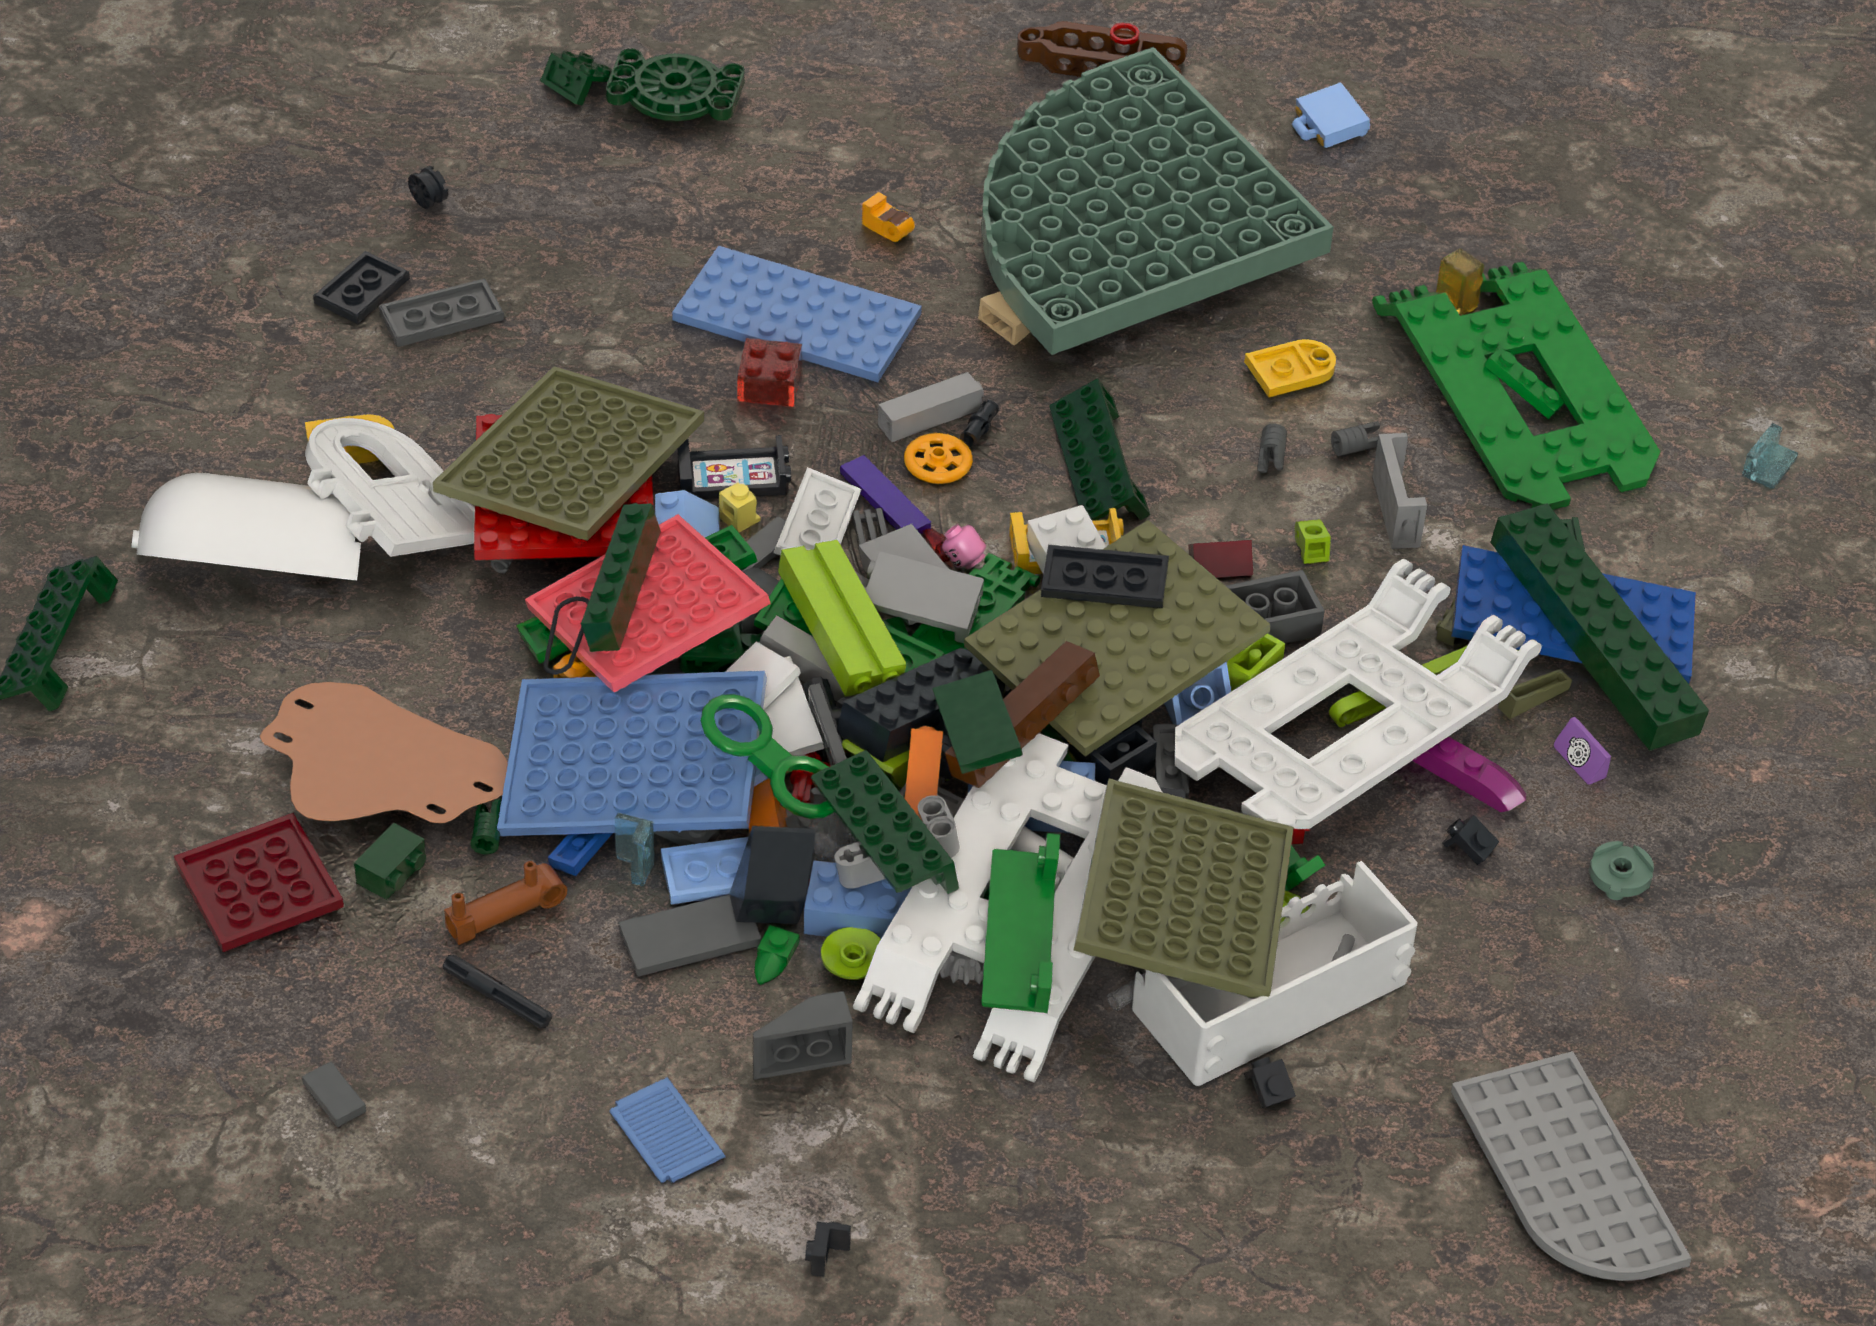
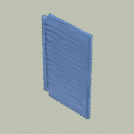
M668 1077L616 1101V1107L610 1109L611 1115L661 1183L668 1179L673 1183L725 1158V1154Z

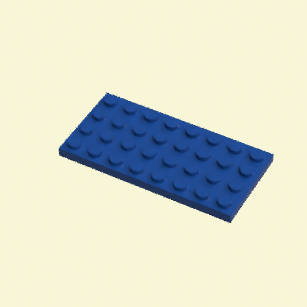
M1462 546L1451 637L1471 640L1481 623L1488 617L1495 615L1503 621L1501 629L1511 625L1516 628V631H1521L1525 634L1526 639L1522 645L1532 639L1542 645L1540 655L1582 663L1498 552ZM1603 574L1689 684L1692 676L1696 592Z

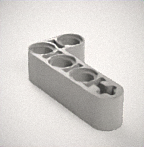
M935 795L927 796L918 803L919 817L952 858L960 849L955 821L946 801L942 797ZM858 842L844 846L835 853L836 868L842 886L853 889L886 879Z

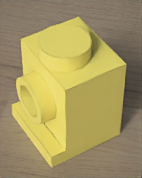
M737 482L719 492V517L728 526L733 525L740 533L761 521V517L756 513L757 500L746 485Z

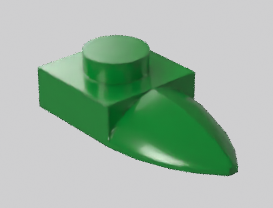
M771 925L768 927L757 948L754 972L758 984H765L775 979L784 971L800 943L799 934Z

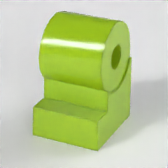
M1321 519L1296 522L1295 539L1298 547L1301 549L1303 563L1329 561L1331 536Z

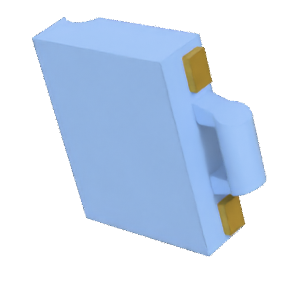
M1341 82L1296 99L1297 107H1295V112L1299 117L1294 119L1292 126L1303 140L1317 138L1321 146L1328 148L1357 136H1365L1368 129L1370 130V119Z

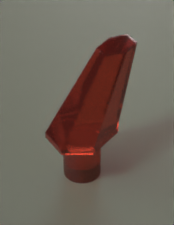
M933 528L923 530L924 535L932 545L935 553L939 554L940 559L943 562L950 561L942 549V544L947 538Z

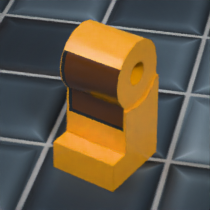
M878 192L862 203V225L882 237L898 242L914 230L915 225L912 217L907 212L899 211L888 204L887 197L882 193Z

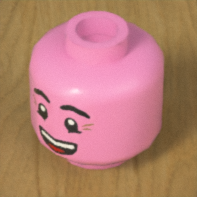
M957 524L944 534L947 539L942 544V549L957 568L965 567L970 569L985 557L986 544L973 526L960 527Z

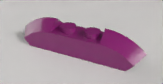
M1449 736L1412 760L1499 812L1509 811L1526 801L1525 791L1506 770Z

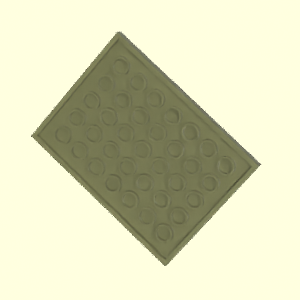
M554 366L433 481V492L588 541L704 422V411Z
M1149 520L1102 550L1169 556L1163 608L1041 597L1040 589L964 639V647L989 670H992L1011 690L1015 689L1066 641L1094 652L1100 676L1049 723L1084 756H1087L1270 632V623Z
M1108 779L1073 951L1172 976L1184 981L1210 986L1218 990L1244 995L1249 998L1269 997L1272 988L1294 827Z

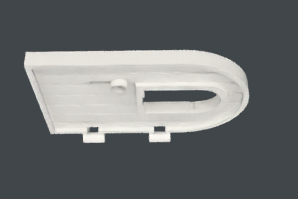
M339 418L325 421L313 429L305 450L307 463L312 470L308 479V485L321 499H326L330 494H334L350 512L346 527L360 542H364L369 536H372L390 557L474 544L475 506L433 492V481L444 471L412 439L388 426L354 418ZM358 446L371 451L395 477L372 480L358 463L345 452L343 447Z

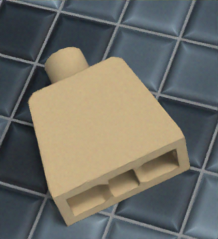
M1000 291L980 299L978 319L1011 344L1016 345L1030 333L1029 329L1004 300Z

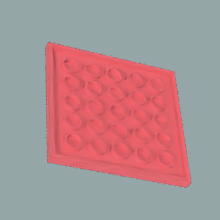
M679 514L659 524L661 532L620 650L590 652L585 634H583L576 656L614 693L771 604L768 594ZM605 555L526 598L525 602L528 609L551 630L554 611L562 601L572 597L590 599ZM583 601L566 604L560 609L554 635L571 651H573L581 629V622L587 608V604Z

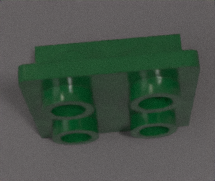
M568 51L551 53L540 82L576 105H583L592 81L608 82L612 68L603 64H597L594 62L593 56L580 52L579 55Z

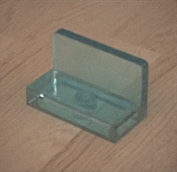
M1774 423L1769 426L1747 454L1742 476L1771 489L1775 488L1798 457L1797 452L1779 445L1783 427Z
M617 813L615 817L616 858L631 863V883L644 887L654 865L653 821Z

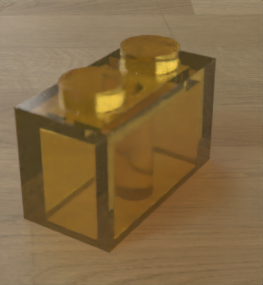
M1461 248L1441 259L1436 292L1446 293L1460 316L1472 312L1479 304L1484 264Z

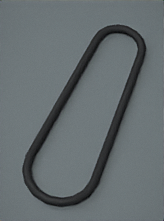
M572 597L562 601L556 607L544 660V670L547 673L560 674L571 668L584 634L581 626L568 664L561 669H549L548 663L560 609L566 604L575 601H583L588 605L589 599L585 597Z

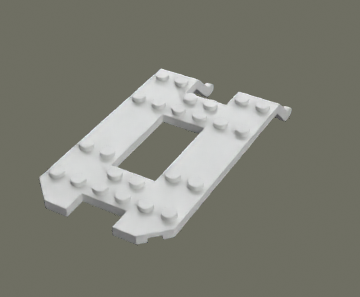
M1402 559L1391 567L1369 605L1176 726L1175 766L1196 781L1220 767L1256 792L1255 795L1242 802L1241 812L1243 814L1294 827L1293 829H1310L1507 698L1528 662L1540 653L1542 645L1533 639L1522 645L1526 639L1525 634L1521 631H1516V628L1511 625L1501 629L1503 625L1502 619L1492 615L1481 623L1457 663L1438 675L1432 673L1399 650L1417 639L1438 603L1448 597L1451 589L1442 582L1434 586L1435 578L1430 574H1426L1420 568L1411 573L1413 564L1406 559ZM1348 683L1387 707L1310 759L1305 758L1271 735L1272 732Z
M1039 733L1022 748V756L1010 759L980 788L975 786L971 788L953 818L960 849L951 859L955 864L959 889L947 894L940 884L935 885L931 878L911 888L876 947L863 986L854 1001L853 1009L865 1012L872 995H876L882 999L874 1009V1017L881 1020L890 1002H893L887 1014L886 1022L892 1025L895 1024L903 1006L912 1010L907 1015L903 1028L914 1033L922 1020L938 974L951 951L984 963L989 900L984 899L983 896L990 886L992 850H1011L1029 817L1085 838L1054 896L1051 949L1053 970L1048 1013L992 1008L982 1037L973 1054V1058L983 1062L989 1054L992 1043L1002 1047L1000 1052L996 1054L993 1062L994 1067L1001 1069L1010 1051H1013L1014 1053L1006 1069V1072L1011 1074L1016 1073L1022 1056L1030 1058L1032 1061L1024 1072V1079L1033 1083L1036 1081L1044 1065L1058 1024L1095 956L1073 951L1106 785L1059 767L1067 754L1068 744ZM1127 767L1118 780L1162 792L1155 778Z

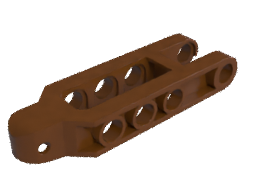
M1059 21L1046 27L1025 28L1018 33L1017 53L1022 60L1041 63L1050 73L1081 77L1083 72L1093 69L1086 66L1085 62H1093L1098 67L1153 47L1182 75V70L1177 65L1185 61L1188 48L1185 41L1180 38L1139 32L1137 42L1129 46H1120L1110 38L1111 28ZM1122 29L1114 32L1115 36L1122 39H1129L1136 35L1133 31ZM1073 33L1077 35L1078 38L1070 39L1066 36V34ZM1034 34L1035 38H1030L1028 35ZM1100 37L1103 40V42L1097 43L1094 42L1091 38ZM1177 48L1180 53L1173 54L1168 49ZM1066 58L1070 60L1071 63L1063 64L1059 61V59Z

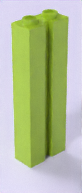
M832 540L815 543L814 549L806 550L805 546L782 549L778 572L845 697L860 694L904 674L906 662L839 541Z

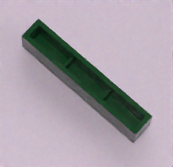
M634 503L623 505L581 622L590 652L618 651L621 648L661 532L652 504Z

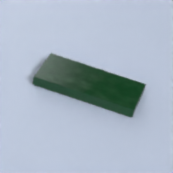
M992 670L932 688L962 774L1023 755Z

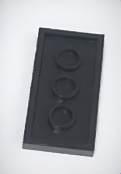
M1048 544L1041 597L1163 608L1169 556Z

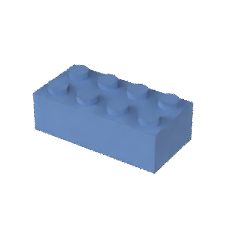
M814 860L804 907V934L828 937L836 930L853 927L870 930L882 939L912 887L897 893L889 882L884 879L858 888H846L839 881L836 863Z

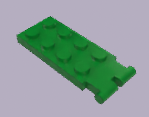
M988 553L984 559L985 565L980 570L974 568L968 574L984 578L983 595L969 635L1025 600V591L1030 586L1036 588L1040 583L1041 577L1019 566L1012 571V563ZM922 624L911 636L944 652V655L961 647L966 649L964 643L955 641V632L927 624Z

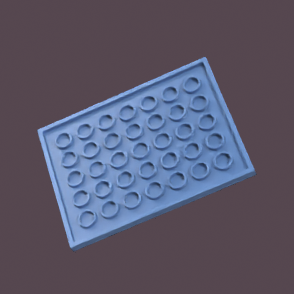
M765 671L645 675L615 693L598 677L522 679L497 825L500 836L749 829L756 766L748 760L749 756H734L724 753L715 747L705 736L700 721L702 709L710 699L719 695H740L751 699L763 708L767 682ZM733 708L722 709L716 712L714 717L716 726L729 739L737 742H751L759 737V729L756 722L745 712Z

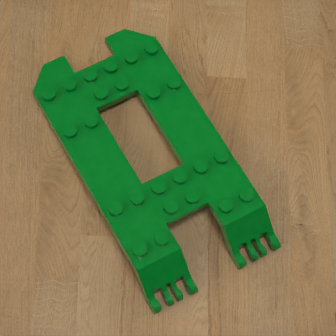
M1522 261L1513 264V273L1509 271L1507 266H1500L1498 270L1497 268L1489 269V279H1486L1481 271L1472 273L1471 280L1477 292H1496L1504 305L1462 316L1459 315L1446 293L1429 292L1425 285L1414 288L1415 297L1411 296L1408 289L1400 290V293L1395 291L1389 294L1390 303L1386 301L1383 295L1372 298L1373 307L1379 316H1396L1504 498L1517 502L1518 499L1533 504L1532 508L1548 503L1552 510L1569 506L1571 497L1562 483L1605 472L1609 473L1620 493L1647 485L1661 451L1546 269H1528ZM1500 348L1510 352L1512 355L1533 351L1578 425L1533 436L1498 377L1486 368L1484 363Z

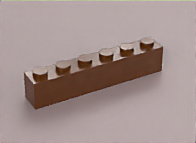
M1066 641L1003 699L1021 749L1100 676L1094 652ZM952 746L945 752L951 776L977 788L984 785L1009 761L1006 760L962 774Z

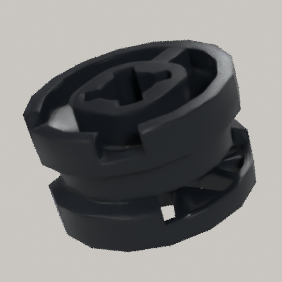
M430 165L421 169L420 174L414 173L408 178L410 193L417 204L424 209L432 207L434 202L440 203L448 198V189L443 187V184L446 183L443 176L438 170L434 172V167Z

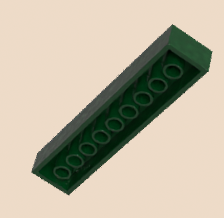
M1548 503L1498 517L1490 543L1649 751L1700 735L1709 709Z

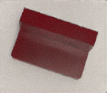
M1252 540L1188 544L1189 555H1193V559L1216 578L1253 575Z

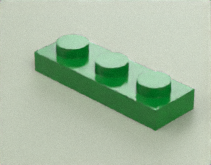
M1500 348L1484 363L1486 368L1547 419L1551 418L1564 405L1563 399L1556 390L1545 385L1533 371L1526 369L1510 352Z

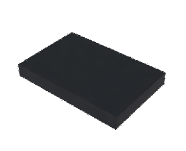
M365 251L314 294L313 300L315 304L359 324L410 279L409 271Z

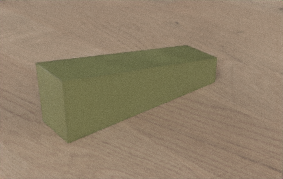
M1559 669L1520 683L1512 688L1507 698L1499 703L1498 708L1509 719H1512L1569 690L1572 680Z

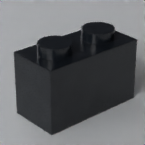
M1137 724L1107 741L1089 754V763H1095V781L1107 785L1108 779L1118 781L1126 767L1142 774L1151 770L1155 766L1157 741Z

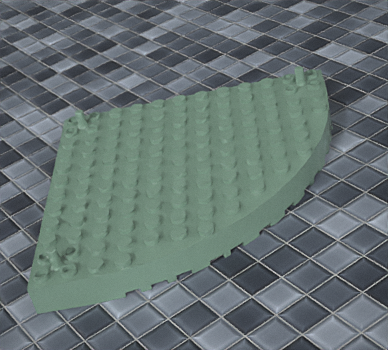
M1154 47L1083 72L1081 78L1075 81L1070 79L1064 82L1063 87L1059 90L1049 91L1046 94V98L1040 103L1035 101L1025 111V115L1020 120L1016 119L1014 121L1011 131L1009 133L1006 132L1000 140L998 150L990 160L988 174L984 181L981 235L984 255L991 276L1010 308L1051 355L1330 253L1334 227Z

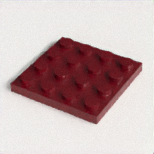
M294 813L174 856L175 866L222 952L344 907L341 894Z

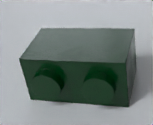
M393 823L354 862L356 884L387 900L395 891H399L404 886L406 880L415 871L423 867L426 861L424 838Z

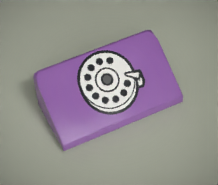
M1576 717L1571 718L1555 740L1553 746L1587 784H1593L1607 777L1611 755Z

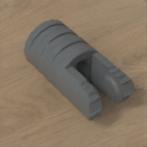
M1379 421L1333 431L1331 434V445L1335 454L1342 456L1376 448L1378 437L1368 438L1367 434L1381 428Z
M1279 424L1266 425L1262 430L1257 464L1260 473L1267 472L1269 461L1274 462L1277 471L1283 470L1287 430Z

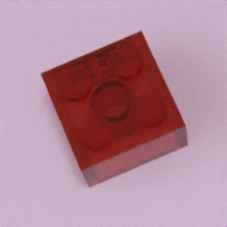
M746 338L737 375V401L794 407L802 371V344Z

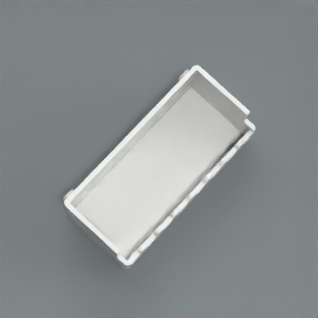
M1362 861L1356 863L1354 880L1349 875L1342 874L1339 881L1327 887L1321 884L1316 887L1314 893L1301 899L1293 897L1288 902V905L1282 908L1281 918L1285 916L1286 918L1280 924L1272 988L1269 997L1249 998L1244 995L1218 990L1172 976L1168 977V975L1154 973L1146 970V973L1142 975L1139 971L1136 973L1132 1003L1133 1012L1194 1085L1201 1086L1406 984L1407 978L1411 974V969L1409 968L1411 957L1415 953L1413 945L1417 921ZM1338 891L1337 895L1333 899L1327 901L1333 893ZM1312 904V906L1306 912L1301 914L1302 910L1306 906ZM1350 934L1354 936L1355 942L1351 952L1332 961L1335 952L1338 951L1343 935Z

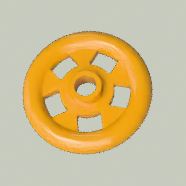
M929 433L919 436L910 442L904 452V463L913 476L924 482L947 484L961 479L969 472L973 463V456L970 448L959 438L944 433ZM939 444V445H942L943 447H941V446L930 447V445ZM956 450L960 455L953 457L951 451ZM917 452H924V458L915 457ZM951 464L957 467L951 471L946 469ZM925 465H927L929 468L933 469L934 471L931 472V471L925 470V469H923V468L925 467Z

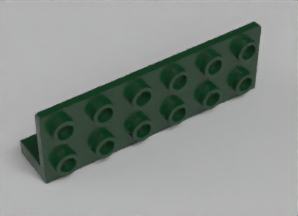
M1097 378L1050 404L1049 408L1079 506H1084L1092 521L1099 520L1109 515V508H1116L1118 510L1123 506L1129 513L1133 511L1140 520L1150 516L1144 494L1130 477L1113 420L1120 416L1114 398Z
M97 556L85 560L79 559L73 564L63 567H55L48 573L47 581L42 591L37 595L34 608L27 616V622L16 639V645L11 655L6 659V665L0 676V700L31 691L48 711L59 709L69 686L50 667L52 660L86 589L101 604L109 601L118 582V579Z
M867 750L811 776L813 784L895 892L900 893L929 878L932 879L935 885L940 884L947 894L959 889L954 861Z

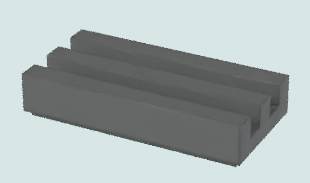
M882 508L876 509V513H871L870 509L864 510V514H859V510L853 511V522L858 545L865 543L862 522L867 524L870 540L876 538L873 521H877L880 536L887 534Z

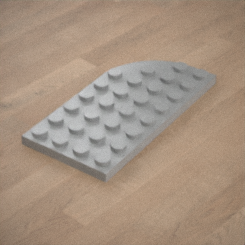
M1573 1051L1452 1083L1451 1092L1529 1236L1544 1252L1578 1272L1617 1281L1642 1280L1690 1265L1691 1256Z

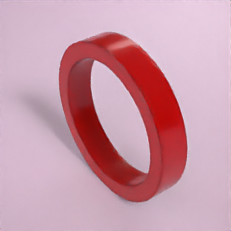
M1118 23L1111 27L1110 38L1115 43L1130 45L1138 41L1139 29L1130 23ZM1118 29H1129L1136 35L1129 39H1122L1115 36L1114 32Z

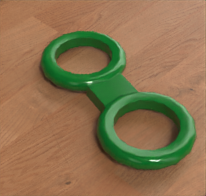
M725 694L709 700L702 709L700 721L705 736L715 747L724 753L738 757L749 756L748 760L771 780L770 785L774 797L783 808L796 816L807 819L825 818L835 812L827 801L813 805L799 801L790 794L784 782L785 775L793 770H805L815 774L829 766L818 759L808 756H792L772 738L773 727L768 714L751 699L736 694ZM730 708L745 712L756 722L759 729V737L751 742H737L729 739L716 726L714 720L716 712Z

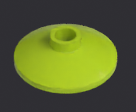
M846 927L836 930L822 944V962L832 974L851 980L863 979L867 975L881 938L867 929Z

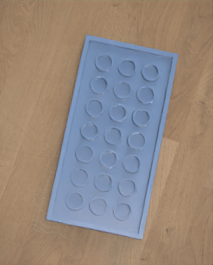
M718 246L673 310L672 320L879 382L919 319L922 306Z

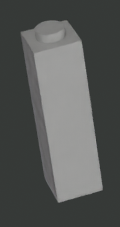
M969 372L880 403L878 404V426L891 442H895L977 412L984 396L982 385L980 382L975 381Z
M776 615L764 631L759 643L783 658L791 656L793 664L798 666L801 672L798 678L806 683L810 678L821 676L823 679H828L835 701L845 696L814 637Z

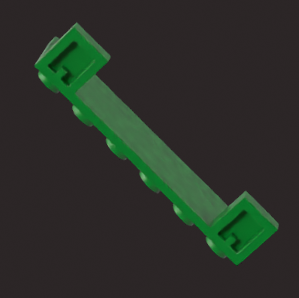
M1047 833L1045 846L1039 845L1038 853L1003 849L992 850L981 1000L983 1007L1048 1013L1052 988L1053 962H1051L1060 834Z

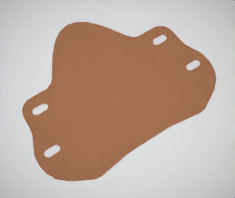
M322 682L301 686L283 699L278 716L260 735L261 741L265 745L291 758L293 761L290 783L291 801L296 810L303 816L318 821L348 820L386 811L402 810L431 823H446L473 806L495 800L503 795L508 760L496 746L440 726L397 706L362 685ZM301 699L312 704L314 707L312 709H305L295 704V701ZM275 733H282L293 740L290 743H286L275 738L273 735ZM475 782H482L492 787L493 790L485 792L476 788L473 784ZM434 804L445 809L446 812L444 814H437L427 809L426 806Z

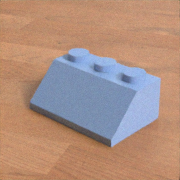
M685 490L655 494V515L658 524L679 514L704 538L720 531L719 508Z

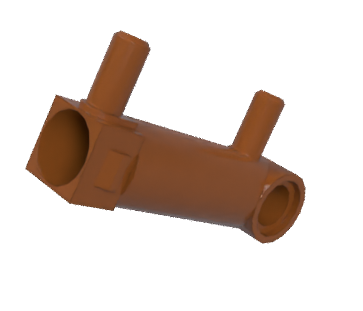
M527 861L524 864V878L466 904L462 893H454L451 897L452 906L444 909L445 925L456 943L461 945L476 938V934L536 907L552 908L557 906L565 899L568 889L551 865L546 863L536 865L533 861Z

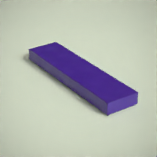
M865 455L840 466V474L851 485L860 488V494L875 509L882 508L884 518L896 530L910 524L920 534L931 530V521Z

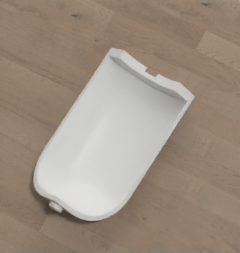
M190 473L168 481L151 496L144 508L139 531L133 530L131 548H137V555L357 581L361 543L355 542V536L346 527L350 512L333 493L326 499H321L308 485L210 473Z

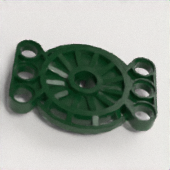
M628 48L622 50L617 57L606 85V100L612 105H624L630 101L632 106L641 113L661 120H691L709 113L713 119L724 121L730 119L734 114L745 84V69L737 63L726 64L718 68L710 61L701 57L680 53L661 54L645 60L639 50ZM625 60H636V61H634V62H627V61H625ZM734 74V75H739V76H737V77H730V76H728V75ZM623 75H624V76H630V77H628V78H620L619 76H623ZM728 90V91H733V92H731V93H723L722 91ZM613 92H624L622 94H613ZM716 107H727V109H717Z

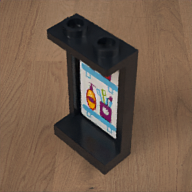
M776 435V445L774 447L690 452L689 439H686L677 449L680 491L685 490L701 499H719V492L737 482L746 485L755 497L786 495V483H791L790 465H785V463H789L788 445L783 446L781 435Z

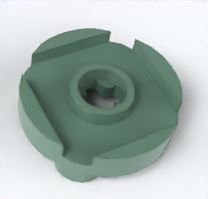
M1612 841L1602 844L1595 850L1590 861L1589 874L1594 884L1606 892L1607 897L1610 899L1621 900L1623 897L1636 896L1651 886L1654 863L1650 855L1641 847L1634 845L1633 848L1623 846L1621 841ZM1616 866L1621 867V869L1627 868L1628 870L1627 872H1620L1616 870Z

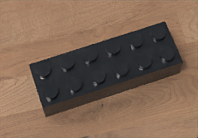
M962 647L843 701L837 733L864 751L867 750L870 755L881 762H885L910 750L912 728L918 729L922 726L935 728L942 719L932 688L990 670L970 651ZM994 674L1001 695L1003 696L1005 683Z

